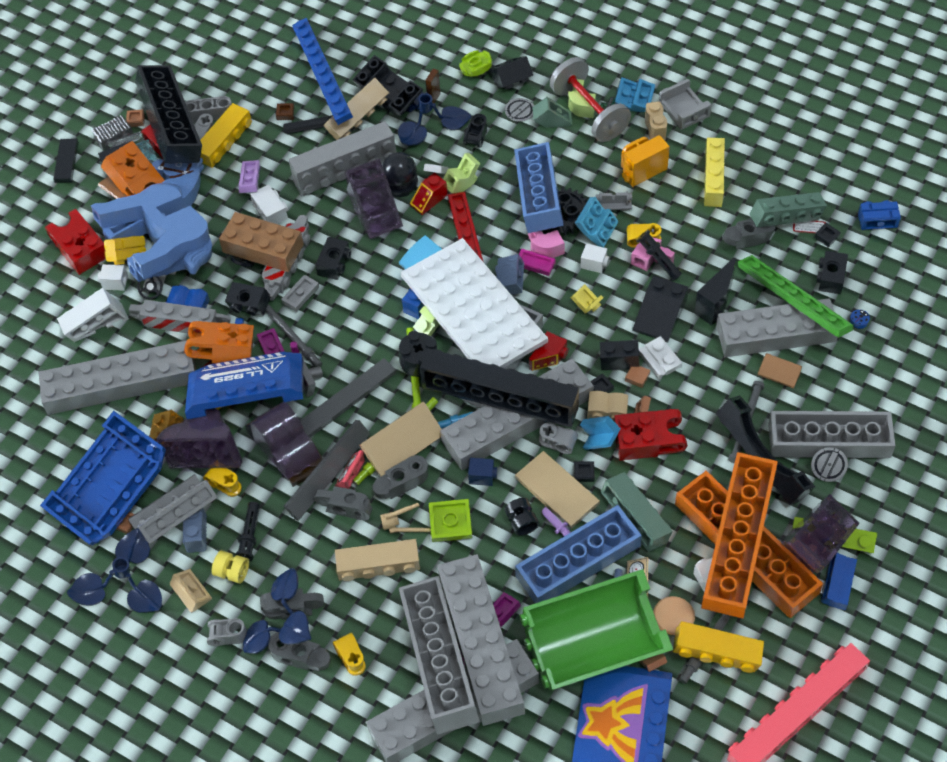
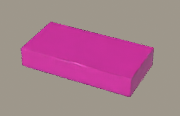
M521 249L519 253L524 261V269L550 276L556 263L555 258Z

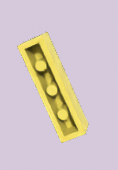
M707 137L704 206L722 207L724 196L725 138Z

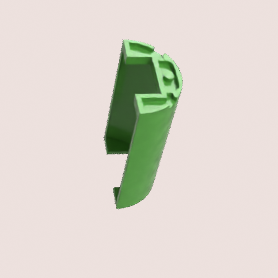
M643 569L523 607V614L519 616L527 637L524 639V644L527 651H531L533 657L531 662L539 672L545 689L554 690L673 650L666 629L660 631L646 593L650 590V586Z

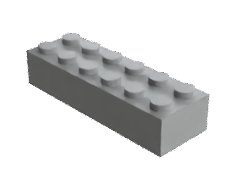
M386 121L290 158L289 164L293 182L300 195L310 194L313 191L383 164L385 158L396 153L394 134Z
M830 298L818 300L834 311ZM791 304L718 314L716 325L724 358L833 343L838 338Z
M771 411L768 422L770 453L774 457H814L819 450L833 447L841 450L846 458H891L895 449L891 412Z

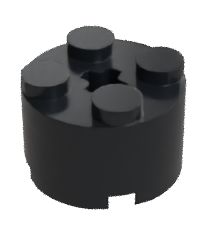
M409 332L399 344V363L402 370L411 376H421V363L427 349H437L436 340L425 333Z

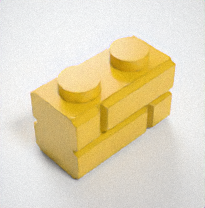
M130 236L105 240L106 261L114 262V265L125 264V260L133 254L145 252V237Z

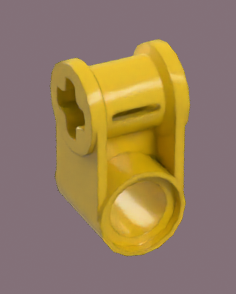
M656 223L630 224L626 228L627 245L632 248H636L639 244L636 239L646 230L650 231V235L653 238L661 239L662 229Z
M216 462L203 476V479L208 481L211 487L220 490L227 496H237L242 490L237 475L219 462Z
M349 633L332 642L347 671L353 676L361 675L365 671L366 665L354 635Z

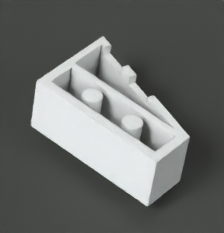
M104 288L96 291L57 318L64 335L73 342L95 334V330L104 326L107 328L112 327V323L123 319V321L129 319L122 303Z

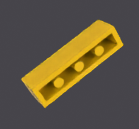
M232 103L200 140L202 144L200 158H203V164L213 168L221 160V157L230 150L233 143L251 125L252 120L249 110Z
M681 621L675 630L673 652L678 653L681 657L699 658L700 661L705 663L715 662L726 668L736 667L740 668L743 672L752 673L756 672L762 665L764 641Z

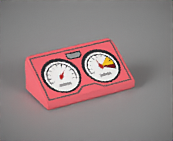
M359 450L350 458L335 484L336 487L347 489L351 487L353 479L357 476L365 462L362 450Z

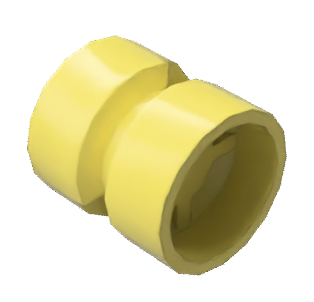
M220 550L212 564V575L223 579L227 577L229 581L241 584L249 569V559L238 555L234 557L232 553Z

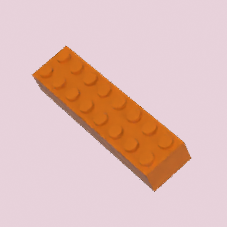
M737 452L701 609L744 618L778 461Z
M705 471L676 493L675 505L716 544L728 491L709 472ZM763 527L752 582L790 619L820 594L823 583L767 528Z

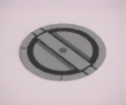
M524 98L513 99L506 104L505 114L511 120L526 121L533 116L532 107H534V104Z
M827 447L819 450L814 455L811 468L818 479L833 482L844 476L848 468V460L841 450Z

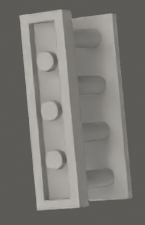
M194 474L128 520L134 529L138 528L146 541L150 544L218 497L208 481L200 482L196 474Z

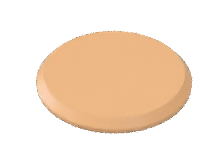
M676 596L663 598L656 604L653 611L659 629L661 631L666 629L669 635H675V630L681 621L692 624L695 621V613L691 604L685 599Z

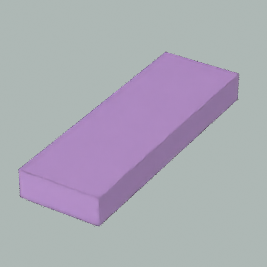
M259 160L242 162L239 193L257 192L260 173Z

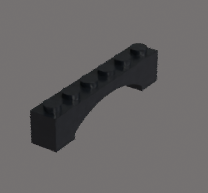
M740 395L729 398L716 412L720 422L727 427L733 438L744 448L746 454L778 461L766 449L756 433L750 415L752 409ZM778 461L773 486L789 505L802 501L815 488V485L803 471L797 473Z

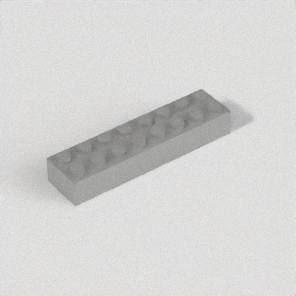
M186 341L39 371L41 402L47 415L186 386L188 385L189 373L196 370L195 359L185 354L184 347Z
M573 359L539 376L540 378L553 379L556 382L579 387V405L589 400V392L594 389V385ZM486 405L440 430L441 441L459 468L464 470L469 467L470 458H486L549 422Z
M478 554L437 565L439 578L482 725L485 726L524 715V701Z
M439 576L399 587L426 699L437 735L480 722Z
M517 639L506 644L520 692L522 693L539 683V673ZM470 684V688H471L472 695H473V698H474V702H475V706H476V709H477V713H478V716H480L479 711H478V708H477V704H476V701H475V697H474V694H473V690H472V687H471V684ZM424 690L366 721L368 731L385 762H398L452 732L449 731L437 735Z

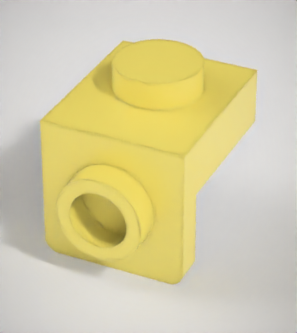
M584 284L570 298L586 314L590 310L594 312L601 306L600 301L604 297L600 295L597 298Z

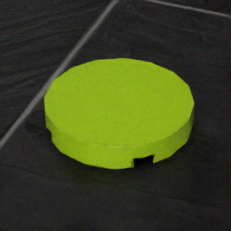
M479 50L465 55L461 59L462 62L459 63V67L465 76H478L489 70L493 60L489 52L484 50L479 52Z

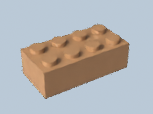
M238 212L233 214L219 238L223 253L285 272H289L304 245L301 231Z

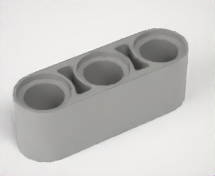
M227 96L195 99L185 102L193 123H196L203 114H210L213 117V121L218 120L232 104L231 99Z

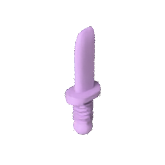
M547 507L542 509L544 517L556 528L554 531L556 534L561 533L563 536L571 533L566 527L568 525L566 522L562 523Z

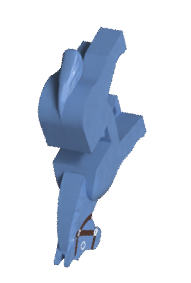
M200 158V163L169 164L165 163L163 159L156 160L152 165L165 181L150 185L135 195L91 205L94 219L102 228L105 240L148 234L154 243L148 251L135 253L127 258L129 271L138 282L185 269L191 274H196L200 266L204 265L211 258L212 242L207 222L191 207L200 188V172L204 169L202 164L203 158Z

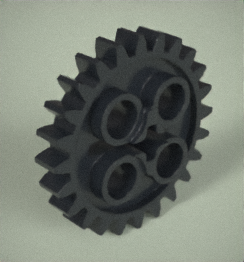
M562 187L561 191L558 190L562 218L563 215L565 217V220L563 219L564 226L543 230L544 234L548 231L550 233L558 230L559 234L563 233L566 236L568 231L574 234L573 229L580 230L575 222L587 203V197L584 198L583 193L578 194V190L572 192V188H569L565 191V188Z

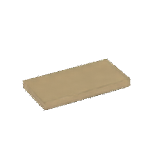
M423 401L362 442L359 446L381 477L385 475L386 470L416 455L441 437L440 430L442 429Z
M544 451L515 475L516 480L558 518L566 522L567 526L571 529L600 504V500Z

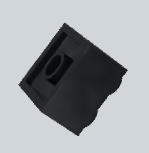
M527 56L510 59L490 67L487 71L497 87H504L505 90L514 87L513 83L518 81L520 84L529 81L528 77L533 76Z

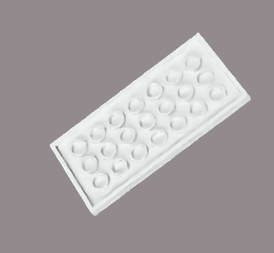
M463 238L401 272L403 280L468 359H476L482 363L495 364L505 368L548 343V337Z

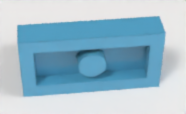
M609 416L583 419L580 426L589 437L582 448L589 450L611 447L621 428Z

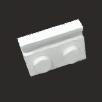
M661 336L645 344L644 347H639V355L658 379L682 367L680 359Z

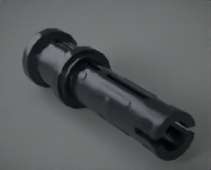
M649 230L643 232L636 239L637 243L640 242L646 249V253L655 258L673 281L682 274L661 250L660 243L653 239Z
M254 501L248 502L243 534L238 538L239 549L235 556L248 558L249 562L254 558L252 552L257 542L254 536L260 504Z

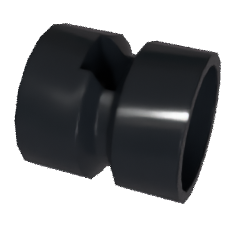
M527 498L515 499L505 506L504 511L508 520L511 521V526L517 536L527 535L538 528L539 521L535 513L532 512V507Z

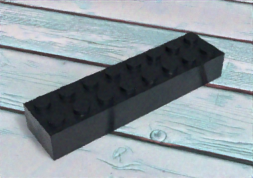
M137 65L135 83L164 162L169 164L200 163L202 144L171 65Z
M427 349L420 366L423 389L571 428L579 409V387H575L572 384L540 378L534 374L521 373L515 369H506L495 364L482 363L476 359L463 358L460 355L444 353L437 349Z

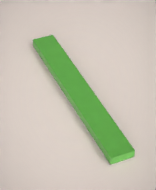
M750 255L738 261L740 269L839 338L853 331V324L755 256Z

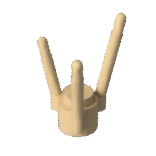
M419 503L380 515L384 530L389 529L390 534L395 532H431L430 528L396 527V525H399L397 515L419 507Z

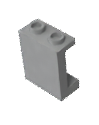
M689 79L680 81L660 91L659 102L681 130L710 117L712 105L709 101L702 102L690 88Z

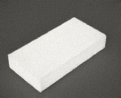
M424 164V171L446 174L449 169L445 166Z

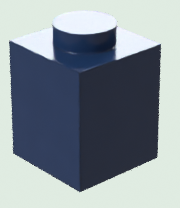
M470 458L468 471L469 485L493 486V479H497L498 467H494V459Z

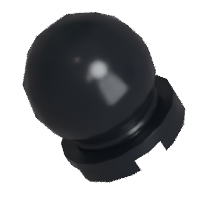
M396 152L385 158L383 162L384 189L394 197L409 196L410 192L417 189V168L412 157L406 153Z

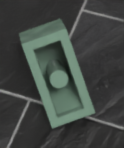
M548 97L532 107L533 120L545 128L573 125L571 111Z

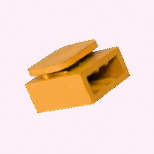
M660 135L650 140L647 137H641L623 148L621 154L622 177L632 187L668 169L670 146Z

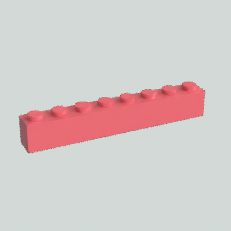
M852 643L847 647L841 646L835 652V657L831 661L827 659L820 666L821 670L817 674L813 672L806 678L805 685L801 688L797 686L790 693L791 697L786 702L784 700L780 701L774 708L776 711L771 715L766 714L759 721L760 725L756 729L753 727L745 733V739L742 742H735L728 749L729 755L727 760L729 762H766L867 669L870 660Z

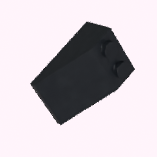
M735 258L731 259L697 291L694 313L711 326L717 321L718 314L725 313L734 277Z
M653 275L637 315L633 331L655 339L661 336L668 343L687 301L689 287Z

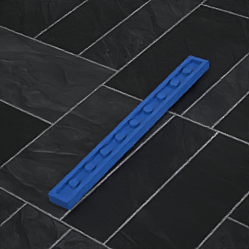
M307 18L297 21L292 25L332 115L337 125H340L353 118V115Z

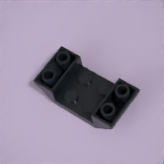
M376 55L352 79L362 90L371 80L376 78L389 92L386 96L387 101L381 106L393 115L401 116L423 91V88L413 81L407 82L391 71L387 63Z

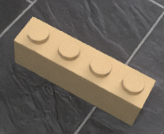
M374 78L347 103L353 118L337 125L332 116L324 124V127L336 140L350 135L351 132L349 130L353 127L358 128L363 123L361 120L363 117L371 116L376 111L374 109L376 105L381 106L387 101L386 96L389 92Z
M416 539L335 550L339 581H352L356 578L370 579L378 575L391 576L395 573H413L416 570H420Z

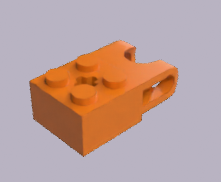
M133 141L106 156L100 166L126 196L138 194L150 185L165 181Z
M193 321L188 327L189 339L185 343L184 352L190 358L211 359L212 363H221L252 356L254 325ZM194 329H199L202 333H196ZM190 347H199V349L192 350Z

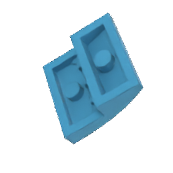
M621 77L614 104H624L630 111L645 112L646 104L652 101L655 84L639 79L638 83Z

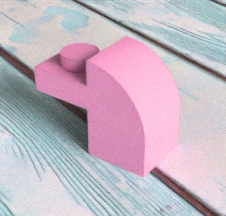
M542 230L528 233L532 252L551 258L565 254V243L558 230L543 234Z
M653 238L656 242H659L661 246L662 240ZM641 243L632 252L631 265L648 271L654 261L657 262L652 255L646 253V249ZM661 246V250L674 263L675 252Z

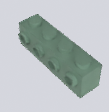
M820 192L763 198L756 200L750 216L756 227L815 221L820 219L827 204Z
M625 472L607 479L601 490L602 495L612 507L619 505L642 535L641 543L646 550L650 552L667 544L673 531L658 514V511L649 503L645 495L636 487L633 480Z

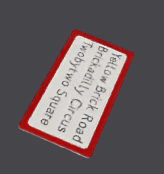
M807 221L793 223V231L816 233L826 222Z

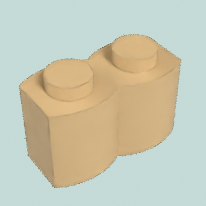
M659 101L646 104L645 125L649 129L648 135L650 139L660 135L666 140L667 119L663 115L664 109Z
M590 391L587 419L609 416L614 421V415L627 414L628 395L624 393Z

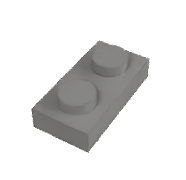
M304 275L281 299L282 304L297 312L319 288V283Z

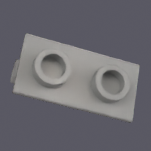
M628 191L616 193V195L601 192L595 195L604 209H632V193H628Z

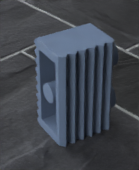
M519 254L498 258V265L495 266L496 278L511 295L522 293L523 259Z
M201 508L183 521V545L188 553L204 552L207 550V515L204 508Z

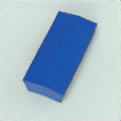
M839 553L831 556L821 599L822 603L846 611L857 559L846 557Z

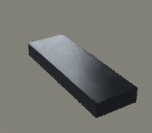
M77 138L60 139L53 178L55 183H66L73 180L79 143Z

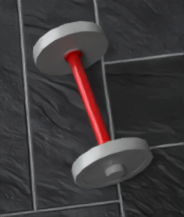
M579 57L570 58L560 64L553 72L550 79L551 89L557 95L563 96L568 95V91L572 92L574 86L599 114L592 125L591 133L600 142H607L616 138L628 126L631 119L630 110L621 103L613 104L604 110L577 80H586L589 71L587 63Z

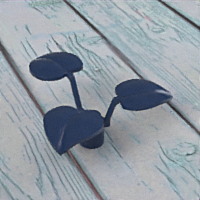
M421 92L406 110L407 112H412L415 109L420 110L418 123L416 124L413 121L402 123L398 129V137L403 145L413 146L423 142L427 136V129L420 126L423 113H429L432 109H434L439 118H442L441 123L443 127L449 130L462 128L471 119L472 115L466 110L454 106L443 108L441 115L436 108V104L432 103V96Z
M138 528L132 530L118 542L115 548L116 559L112 563L113 570L109 571L110 574L103 584L102 579L97 574L86 573L76 579L70 589L67 590V595L81 605L93 606L99 604L105 598L103 588L108 585L112 576L115 575L120 579L128 578L131 586L134 588L127 595V603L132 610L139 613L160 610L162 595L159 587L150 580H142L136 586L130 574L129 563H142L150 554L149 543Z
M290 568L278 576L271 588L272 598L276 601L281 600L290 616L284 622V626L281 629L268 627V623L265 620L253 623L247 630L243 640L244 653L257 654L263 651L270 641L271 636L269 632L271 631L279 632L280 641L287 645L311 640L307 615L302 611L293 612L286 603V599L293 598L298 589V574L294 568Z

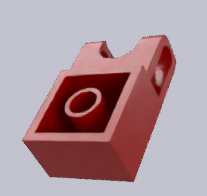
M74 209L68 213L71 220L66 226L59 227L52 222L46 225L45 229L62 255L80 275L105 260L106 250L101 238L82 215Z
M668 409L614 415V422L621 428L615 438L619 461L658 457L660 454L684 451L688 446L685 436L682 434H672L668 431V429L676 427L681 423L682 414L680 410Z

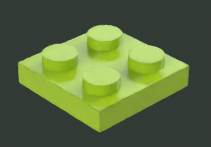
M469 499L429 503L432 542L472 538Z

